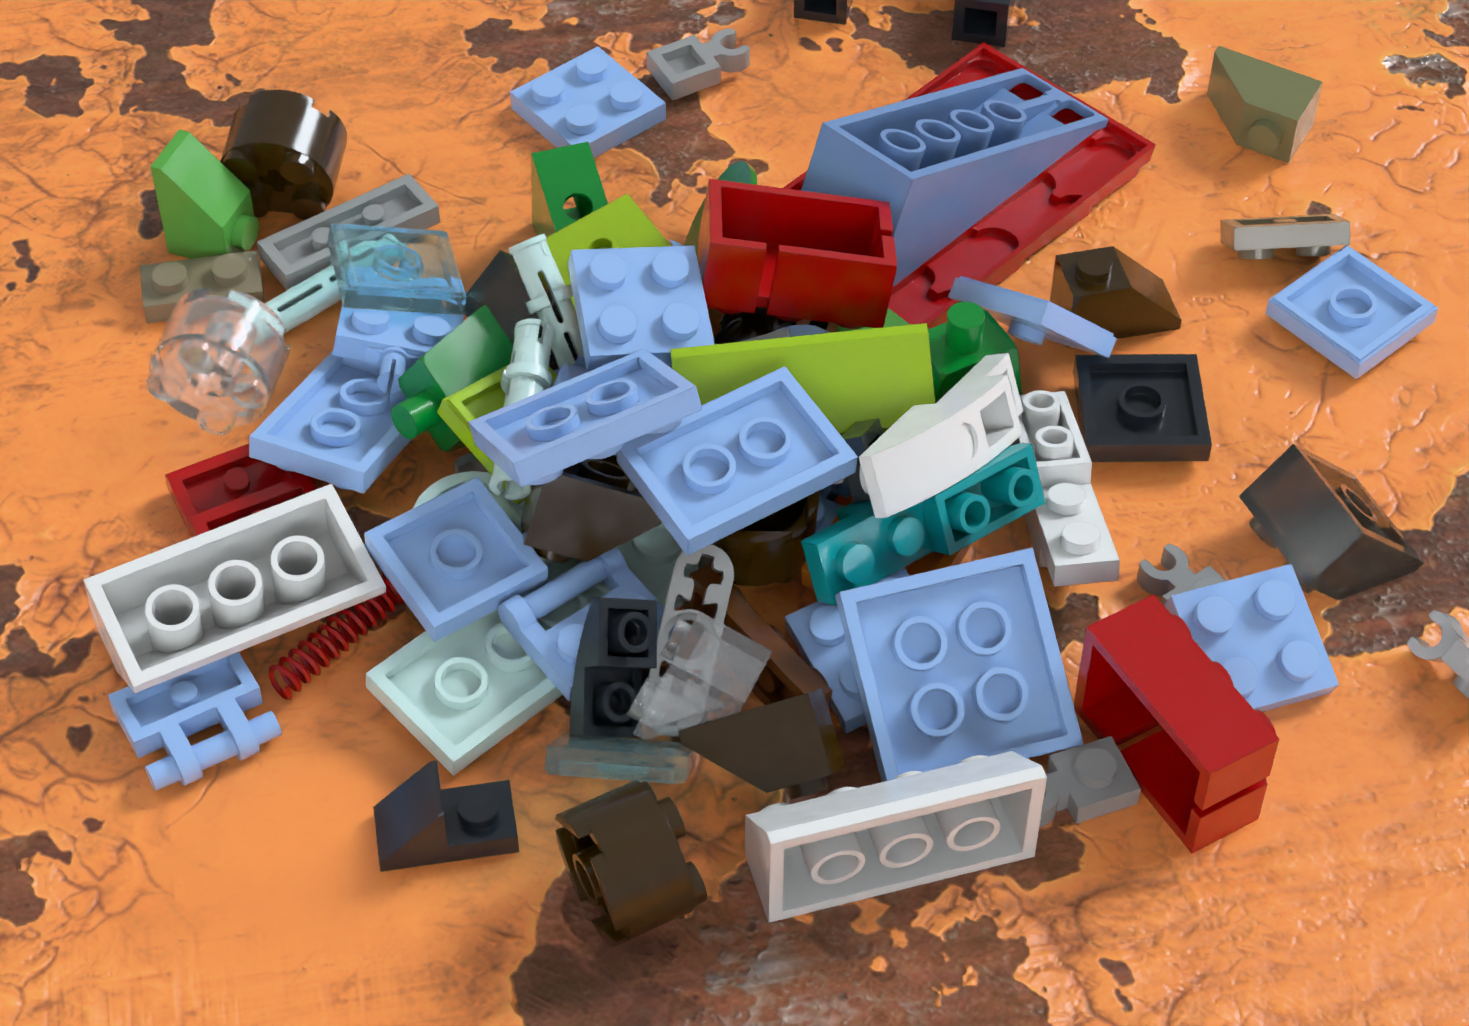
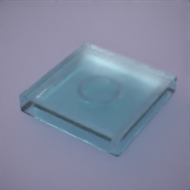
M330 224L327 242L343 308L463 315L467 297L447 232L353 224Z
M568 733L561 734L546 747L545 771H549L550 775L638 780L670 784H683L687 781L696 767L697 758L696 752L685 747L681 742L622 737L569 736L570 734Z

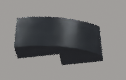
M592 598L576 659L572 686L569 736L641 737L642 670L657 668L656 600Z

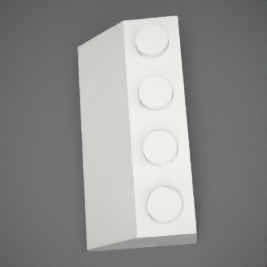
M332 484L84 579L94 624L116 671L134 693L386 593V585Z
M1013 751L989 757L976 755L968 757L955 765L926 772L909 771L889 781L860 788L842 787L830 792L826 796L793 804L776 803L763 808L759 812L745 815V856L768 922L1035 857L1047 780L1042 765Z

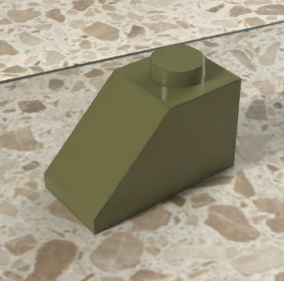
M1218 46L1214 52L1207 95L1237 145L1289 163L1314 124L1323 82Z

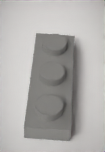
M407 174L258 241L259 256L282 286L288 290L330 266V259L340 252H345L349 255L380 237L385 231H391L402 241L439 224V206L410 174Z

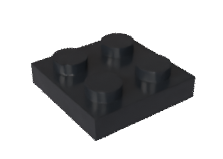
M1197 354L1110 355L1109 358L1100 355H1075L1073 376L1080 431L1092 462L1209 461L1212 442Z

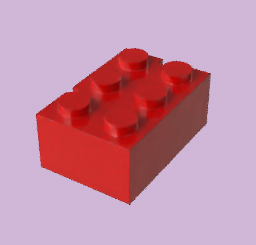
M709 179L698 238V265L707 307L726 314H737L740 312L755 313L756 307L766 308L767 315H773L789 322L805 319L835 323L847 329H860L863 327L883 328L897 271L894 237H892L893 226L890 202Z
M1153 594L1086 626L1074 699L1075 712L1098 740L1111 736L1117 746L1158 725L1163 727V730L1120 752L1139 784L1142 794L1187 849L1193 854L1258 820L1268 785L1266 777L1270 776L1279 737L1276 735L1275 728L1270 719L1262 711L1254 710L1234 687L1228 671L1220 663L1212 662L1193 640L1186 623L1179 616L1171 615Z

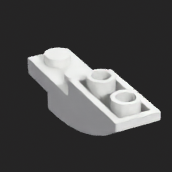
M1009 353L986 355L937 403L913 405L859 456L860 482L863 490L870 497L875 518L889 517L944 491L989 463L1023 434L1018 417L1023 412Z
M1037 390L1026 395H1019L1023 412L1018 417L1023 434L1010 446L1020 443L1032 444L1046 503L1025 514V519L1039 567L1048 568L1054 587L1118 581L1120 559L1091 485L1092 461L1065 391L1049 392Z

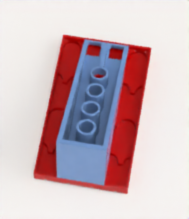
M983 42L905 100L823 122L808 170L783 188L890 202L893 226L892 237H894L897 271L888 308L909 324L927 323V327L930 329L947 322L949 308L958 303L948 297L955 277L960 278V276H964L996 286L1021 267L1023 260L1088 216L1094 205L1136 177L1139 169L1150 161L1156 144Z

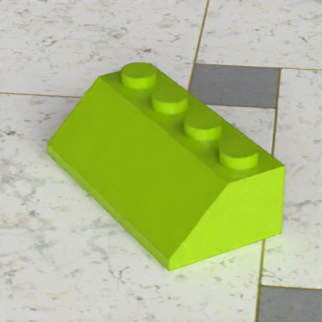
M927 323L670 349L672 369L696 386L701 406L785 366L841 436L855 422L876 418L880 419L882 431L885 433L913 405L935 403Z

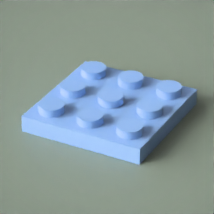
M1033 547L841 591L835 595L881 782L892 780L896 776L909 771L926 772L955 765L968 757L976 755L989 757L1013 751L1028 759L1084 745Z

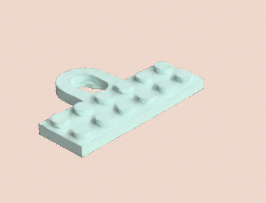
M469 471L452 474L436 481L420 495L413 508L478 477L522 534L521 518L525 501L517 505L512 499H505V490L503 488L498 496L495 495L489 488V481L492 476L489 472ZM662 523L617 546V548L622 553L627 567L664 606L673 565L683 550ZM540 557L548 567V582L583 562L582 560L569 557L568 562L560 563ZM698 564L696 566H685L684 576L689 577L690 573L698 570ZM601 581L538 619L537 622L547 631L591 604L592 598L602 597L610 592V590ZM677 596L674 610L682 606L685 600ZM498 609L436 642L425 631L366 673V688L453 776L563 695L507 631L500 620Z

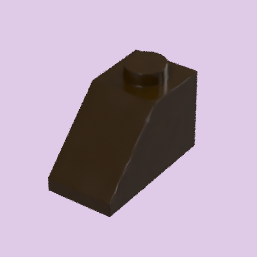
M1114 246L1056 255L1050 302L1113 333V337L1117 339L1180 329L1182 320L1163 279Z
M822 688L678 731L681 744L765 793L787 787L790 799L829 789L830 785L827 776L846 768Z

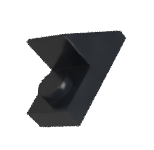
M437 760L427 763L373 806L381 872L519 852L510 780L441 789Z

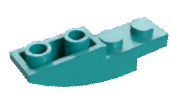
M1020 443L1009 446L989 463L963 480L889 517L875 518L871 500L852 502L836 510L838 522L801 541L817 601L835 605L837 604L835 595L841 591L872 585L933 551L951 555L1045 504L1032 444Z

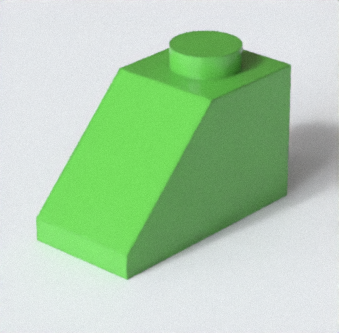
M179 129L150 166L168 253L193 259L250 250L257 239L259 231V221L254 216L250 190L190 132Z

